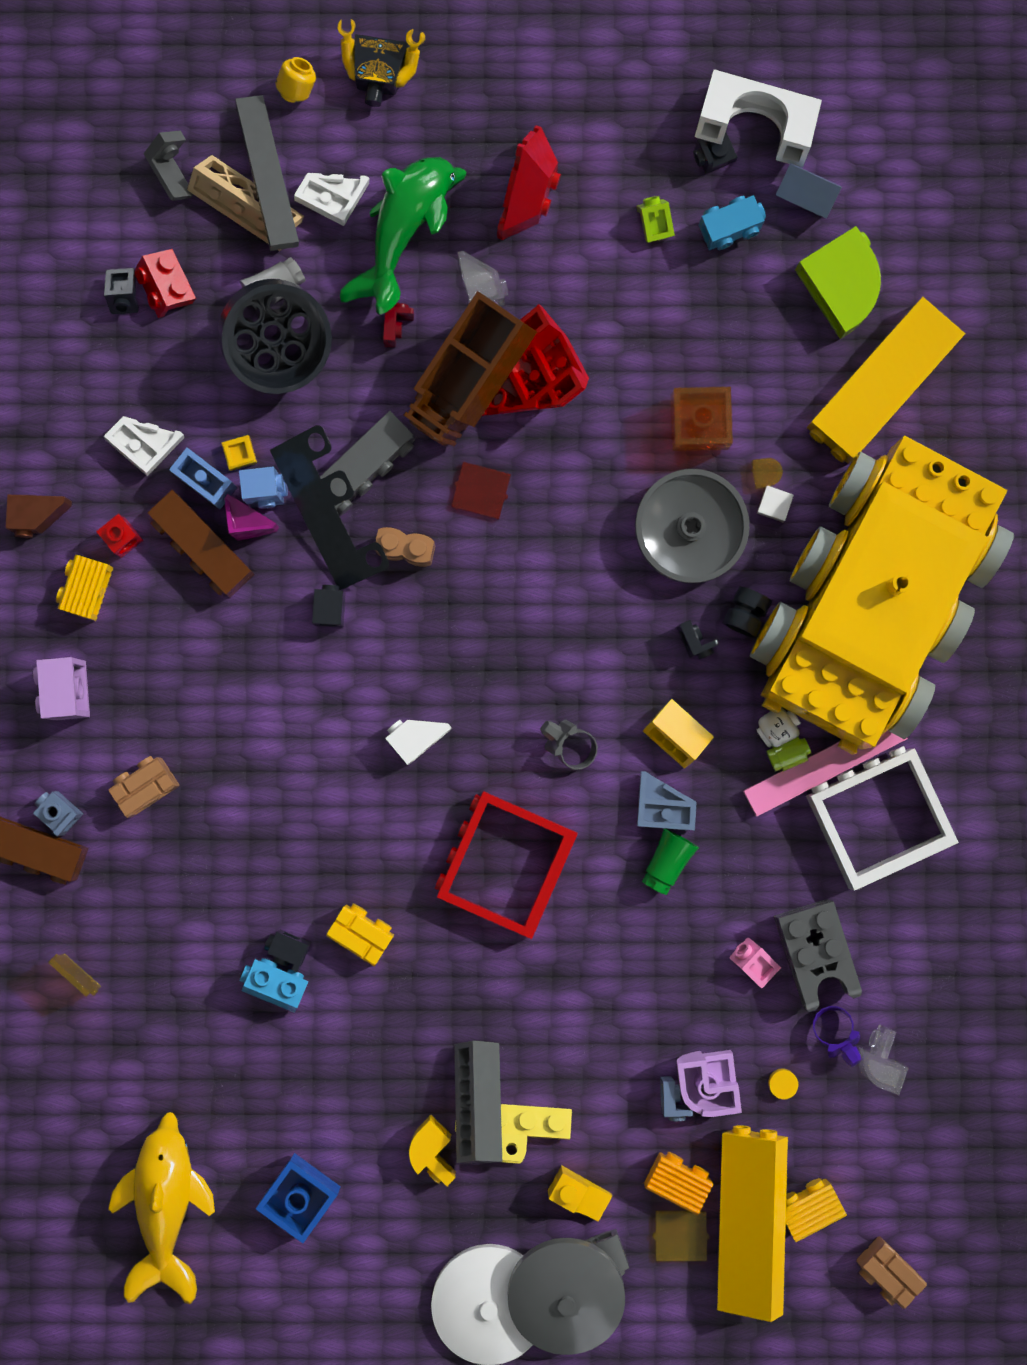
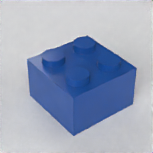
M294 1153L262 1197L256 1210L298 1241L304 1243L337 1197L341 1186Z

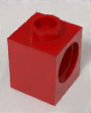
M119 513L96 531L112 552L121 558L143 541L128 520Z

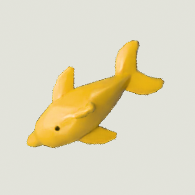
M169 1112L161 1119L158 1128L146 1138L136 1167L122 1177L113 1190L110 1199L109 1210L113 1214L132 1201L135 1202L141 1234L150 1253L135 1264L128 1273L124 1285V1297L128 1303L134 1302L146 1289L160 1282L172 1288L182 1298L184 1303L191 1304L194 1301L197 1292L195 1274L189 1265L173 1255V1250L189 1202L208 1216L215 1212L213 1193L204 1178L191 1168L187 1144L179 1133L177 1118L174 1113Z

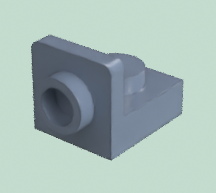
M672 1076L660 1077L661 1112L663 1116L668 1117L670 1121H684L686 1116H693V1111L687 1105H676V1102H680L679 1084H675Z

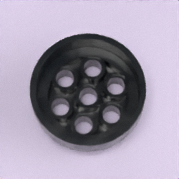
M281 279L255 281L236 292L226 304L218 327L220 349L230 369L243 383L265 393H288L304 387L321 372L327 362L331 349V327L321 305L304 288ZM275 297H283L284 299L283 305L279 309H271L270 307L271 301ZM247 306H256L257 310L254 316L250 318L243 316V311ZM295 317H304V323L300 328L294 329L291 327L292 320ZM276 325L277 332L271 337L264 336V330L267 326ZM243 333L250 334V340L246 345L237 344L239 335ZM296 344L298 346L297 352L292 356L285 355L286 347ZM262 353L271 354V358L266 364L258 363V357Z

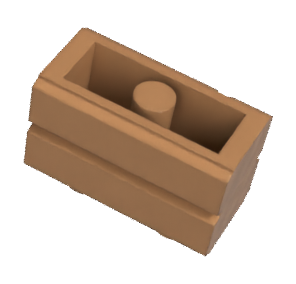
M149 756L137 764L139 768L131 775L125 772L113 780L115 785L109 788V792L127 818L134 817L180 786L162 758L156 757L153 759L152 756Z
M880 1236L857 1258L856 1262L862 1268L859 1274L871 1286L876 1282L883 1289L880 1292L881 1296L891 1306L897 1303L902 1309H905L914 1300L915 1296H918L927 1286L925 1280Z

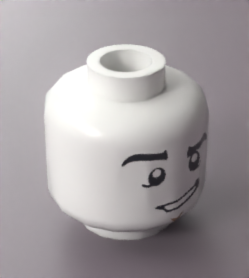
M781 707L780 713L777 714L770 711L759 719V728L756 730L769 748L772 745L779 747L799 736L800 733L797 726L801 722L796 714L790 711L786 712Z

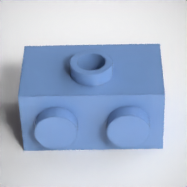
M274 466L239 470L242 500L250 508L266 509L284 504L283 496H288V488L282 474H279Z

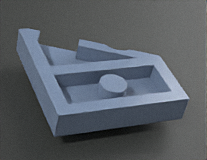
M641 771L637 826L695 831L697 802L649 773Z

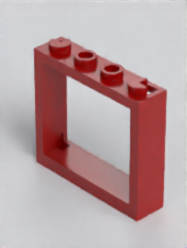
M483 791L481 796L475 795L469 808L470 811L474 812L470 822L464 820L458 833V837H461L462 841L458 849L452 847L446 861L451 866L447 875L440 874L434 889L439 890L437 898L532 939L578 833ZM487 803L563 836L524 925L449 892Z

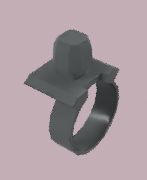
M566 719L561 721L559 725L552 721H545L540 728L541 733L548 739L545 744V750L558 756V759L567 767L574 770L584 769L594 761L598 746L595 738L590 733L577 728L575 724ZM575 733H586L591 741V751L588 758L578 765H568L562 755L564 740L569 735Z

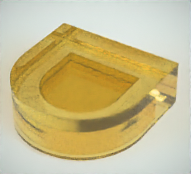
M763 458L751 461L755 489L766 488V486L772 487L780 481L783 470L777 460Z

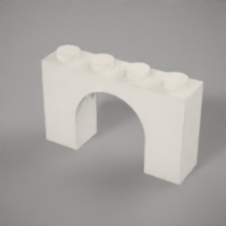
M714 70L695 137L722 145L728 122L733 116L743 112L759 113L770 118L780 130L781 141L776 160L788 164L792 163L803 168L811 147L822 100Z

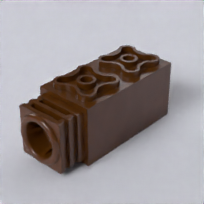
M477 291L414 387V390L418 392L415 397L416 401L414 404H410L409 407L411 409L409 412H405L404 416L409 419L415 428L439 444L455 446V441L462 436L461 432L463 429L466 430L468 425L475 427L537 334V331Z

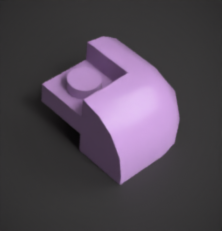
M731 1050L704 1054L701 1051L682 1055L677 1059L680 1092L684 1103L692 1111L706 1117L742 1113L739 1086L736 1082L733 1052Z

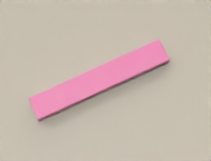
M886 731L880 736L875 747L863 750L858 748L857 754L853 755L837 747L839 744L837 742L808 757L807 762L786 771H780L745 789L743 793L755 816H759L908 738L902 739Z

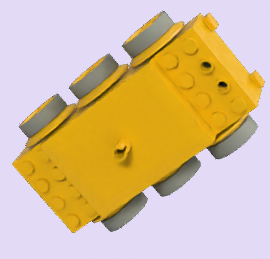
M905 435L890 448L887 455H883L877 460L861 451L858 452L839 482L829 503L830 508L845 515L844 525L849 526L848 530H843L836 535L820 526L805 547L790 577V582L806 590L805 599L810 601L808 606L803 605L798 610H795L779 602L766 621L752 648L750 657L766 665V675L770 677L760 695L765 698L761 706L777 714L780 713V709L783 707L840 738L841 740L837 747L852 755L857 754L858 748L863 750L875 747L880 736L886 731L902 739L909 737L923 718L935 691V684L919 676V670L926 656L928 655L941 663L949 660L962 642L973 620L975 608L958 600V595L965 581L967 580L980 588L986 586L1000 568L1011 547L1014 533L997 525L998 514H996L1008 490Z

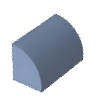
M790 163L776 196L827 219L842 187Z

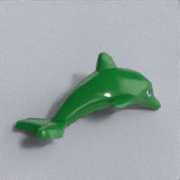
M441 157L421 158L409 164L402 171L390 168L381 174L386 192L383 200L370 210V217L379 214L375 239V266L349 281L341 289V302L346 303L357 298L374 296L376 299V312L379 315L388 312L394 307L401 295L393 273L400 256L418 228L425 221L429 226L431 234L438 233L447 217L448 206L445 195L451 188L465 179L466 170L453 167L451 163Z

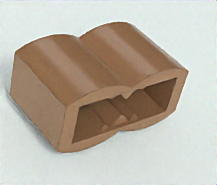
M388 527L378 529L376 542L381 545L388 560L398 561L404 559L408 563L420 567L432 564L435 542L428 536L422 534L406 535L398 529Z

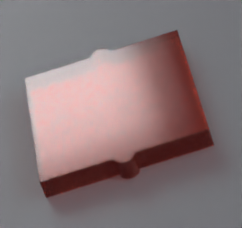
M463 462L459 480L455 482V487L457 488L452 507L499 519L504 500L508 499L506 492L511 474Z

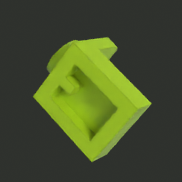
M659 196L643 199V204L636 206L637 212L641 214L646 242L649 243L675 236L669 202L664 199L660 200Z

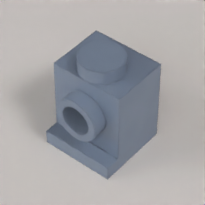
M54 791L51 794L45 792L35 802V806L38 808L33 813L54 831L53 833L56 836L65 835L83 815L59 791ZM53 806L58 811L55 817L49 814V810Z

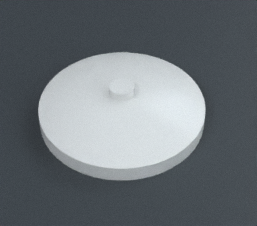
M482 1244L470 1247L450 1259L437 1277L431 1302L433 1322L444 1344L464 1360L481 1365L503 1364L518 1358L533 1345L517 1330L508 1308L509 1280L516 1264L523 1256L516 1250L496 1244Z

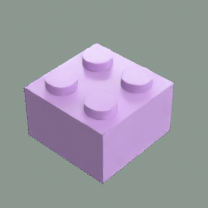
M73 657L36 660L37 667L33 670V678L35 684L38 685L39 696L36 697L35 705L36 711L41 715V718L65 720L90 717L86 661Z

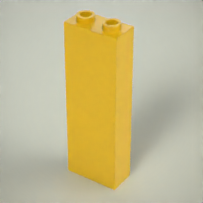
M922 297L807 426L810 430V436L818 443L822 444L824 442L831 448V454L838 461L851 463L858 452L866 447L966 333Z
M736 1125L733 1126L732 1130L722 1133L717 1310L772 1322L783 1315L788 1137L777 1135L775 1130L763 1129L759 1133L751 1131L749 1126Z

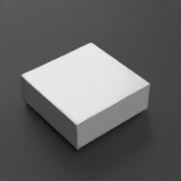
M766 486L757 514L784 522L794 495Z

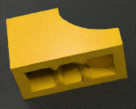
M561 1165L548 1189V1198L572 1213H581L599 1222L612 1198V1193Z

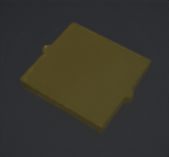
M65 953L61 955L56 954L48 962L86 997L91 994L94 996L101 988L100 984Z
M655 1211L656 1232L653 1233V1238L656 1240V1261H707V1239H709V1234L706 1232V1211H700L699 1215L690 1211Z

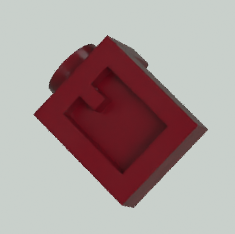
M396 303L393 308L385 313L383 338L385 347L396 348V339H402V322H397V320L414 321V308H409L407 304Z

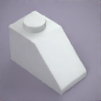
M399 720L387 730L390 735L386 737V740L406 764L409 765L452 728L448 723L407 720L403 723Z

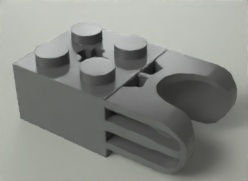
M825 899L773 916L801 1003L808 1013L817 1010L819 1007L817 989L821 981L827 977H836L841 983L844 993L853 999L861 996V986L834 901ZM812 929L817 933L814 942L806 939V937L810 936V930Z

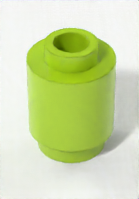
M799 737L779 747L772 745V749L766 751L775 772L781 769L786 771L808 761L807 755L811 754L806 739H799Z

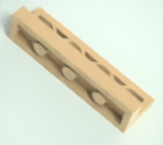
M213 155L195 166L187 190L268 243L260 205L255 200L258 197L254 182ZM212 167L219 171L221 174L214 173L211 170H209V168ZM232 184L240 185L244 189L236 188ZM291 208L294 224L297 227L302 223L304 216Z

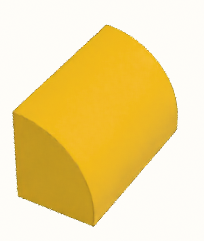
M673 699L659 711L643 730L646 735L684 769L696 760L714 738L711 733Z

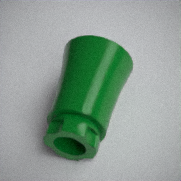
M664 828L658 847L646 869L647 873L642 882L657 892L667 895L671 886H674L680 873L699 847L684 837Z

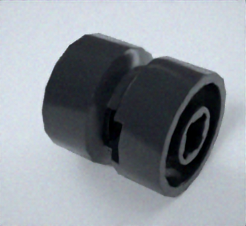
M739 586L732 600L735 606L728 609L722 623L740 634L756 638L762 626L760 618L767 615L772 600L754 590Z

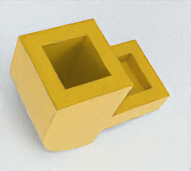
M432 1115L418 1127L413 1135L409 1150L410 1162L417 1174L427 1166L429 1168L427 1173L435 1182L439 1184L442 1181L448 1186L455 1179L456 1171L438 1153L451 1141V1134Z

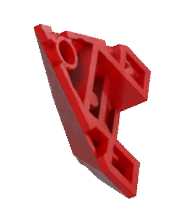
M537 125L523 139L522 144L519 143L517 145L516 159L511 170L503 204L505 208L497 229V238L501 240L537 225L541 215L546 216L549 211L551 200L548 199L551 189L556 191L561 174L557 173L558 161L542 127Z
M538 304L520 319L537 331V334L482 416L564 407L586 389L589 377L565 333L541 305Z

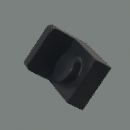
M727 132L724 135L722 145L698 139L693 151L697 165L703 167L705 174L736 162L738 158Z
M135 269L106 270L104 296L110 313H137L139 306L135 297Z
M688 620L676 627L690 658L697 655L700 660L715 653L713 648L719 645L717 639L702 646L700 641L703 640L697 624L692 625L691 620Z

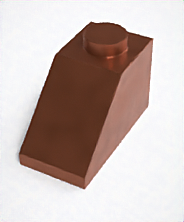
M7 494L6 529L14 532L16 537L32 538L33 533L42 534L71 508L72 501L64 496Z

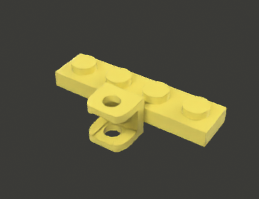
M501 1104L502 1163H522L526 1154L527 1137L570 1140L572 1109ZM510 1145L515 1146L517 1152L514 1155H510L507 1153L506 1148Z

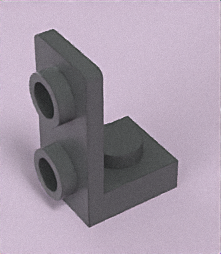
M181 130L160 132L143 153L172 201L189 199L194 195L187 190L189 184L173 159L179 153V148L186 141Z

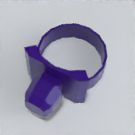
M838 1006L822 1008L813 1020V1031L816 1039L822 1045L828 1047L829 1058H834L843 1053L841 1057L850 1067L860 1063L861 1055L857 1047H853L859 1043L860 1032L854 1031V1023L850 1014ZM830 1010L839 1011L850 1019L852 1031L845 1042L829 1044L817 1036L815 1024L818 1017L824 1012Z

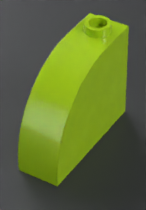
M857 226L801 260L795 269L840 339L850 334L864 321L873 309L880 292L881 274L878 261L870 247L871 243L868 236L864 232H860Z

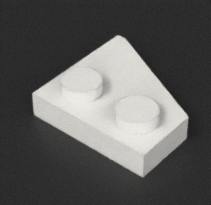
M307 173L294 194V201L344 226L368 187L369 177L360 176V179L343 178V175L338 174L324 176L319 173Z
M123 416L104 435V439L148 476L184 439V434L176 430L171 432L160 429L159 426L150 423L142 424L135 419Z

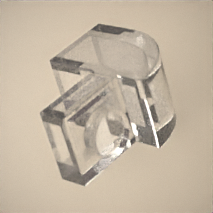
M879 1024L878 1029H874L869 1039L870 1051L859 1047L858 1051L861 1055V1062L858 1065L864 1076L877 1087L899 1095L908 1067L901 1062L888 1058L896 1031Z

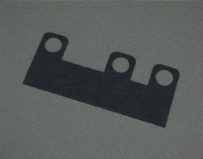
M315 425L270 449V452L336 585L339 586V590H343L386 570L389 567V561L381 545L377 542L356 550L335 508L336 505L352 498L354 490L345 472L341 470L322 479L320 478L312 461L328 454L332 446L324 429L320 425ZM318 433L323 437L324 448L321 451H314L310 448L308 439L311 434ZM340 478L345 482L347 490L343 496H336L332 492L330 485L333 479ZM369 550H376L380 553L382 563L379 567L374 568L367 563L366 554Z

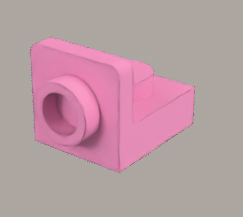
M750 938L739 944L730 956V959L761 989L781 969Z

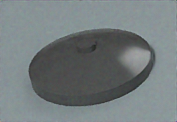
M701 469L679 470L659 479L642 498L635 518L636 540L645 560L661 575L681 583L706 582L727 572L741 557L748 541L750 528L746 505L735 487L723 477Z
M556 1238L542 1242L522 1256L511 1274L508 1286V1308L512 1321L527 1341L544 1351L560 1355H572L592 1350L605 1342L613 1334L623 1316L625 1290L621 1273L612 1258L601 1248L590 1242L576 1238Z

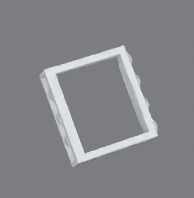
M902 746L888 752L889 758L883 761H879V758L872 759L862 764L863 770L856 773L853 770L846 771L837 776V782L828 785L827 781L811 788L813 793L806 795L844 880L851 890L855 891L959 843L915 748L905 750V747ZM908 761L941 834L856 873L822 800Z

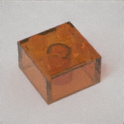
M731 387L673 389L671 393L672 451L728 450L733 443Z

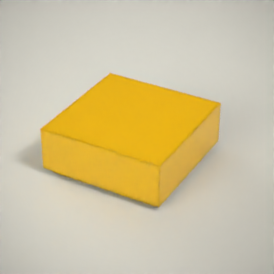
M249 435L221 442L230 471L257 464Z

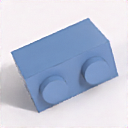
M189 448L183 451L169 469L175 476L218 509H221L225 504V496L227 494L232 495L237 489L232 481Z

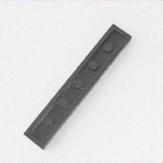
M263 95L236 98L235 106L270 251L299 247V240Z

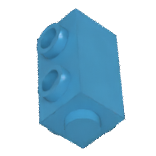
M754 195L748 198L740 196L730 201L728 206L720 209L719 206H715L706 210L703 216H701L699 228L709 250L714 248L723 250L731 246L734 240L742 237L744 240L758 235L765 221L766 214L762 204L757 203Z
M264 958L261 961L255 959L252 967L246 965L239 980L244 983L243 992L294 1013L308 984V981L303 979V974L290 969L287 972L277 968L276 963Z

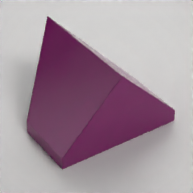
M227 494L225 496L228 531L237 541L278 531L279 526L272 520L231 495Z

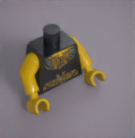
M341 19L337 28L343 36V39H341V54L347 74L350 79L356 81L357 89L366 91L365 104L379 107L381 106L383 94L396 95L398 88L404 87L415 75L420 55L418 46L424 43L425 34L423 32L420 33L418 43L412 40L413 29L407 32L406 42L355 34L354 40L351 34L355 30V22L351 19V31L346 32L342 29Z

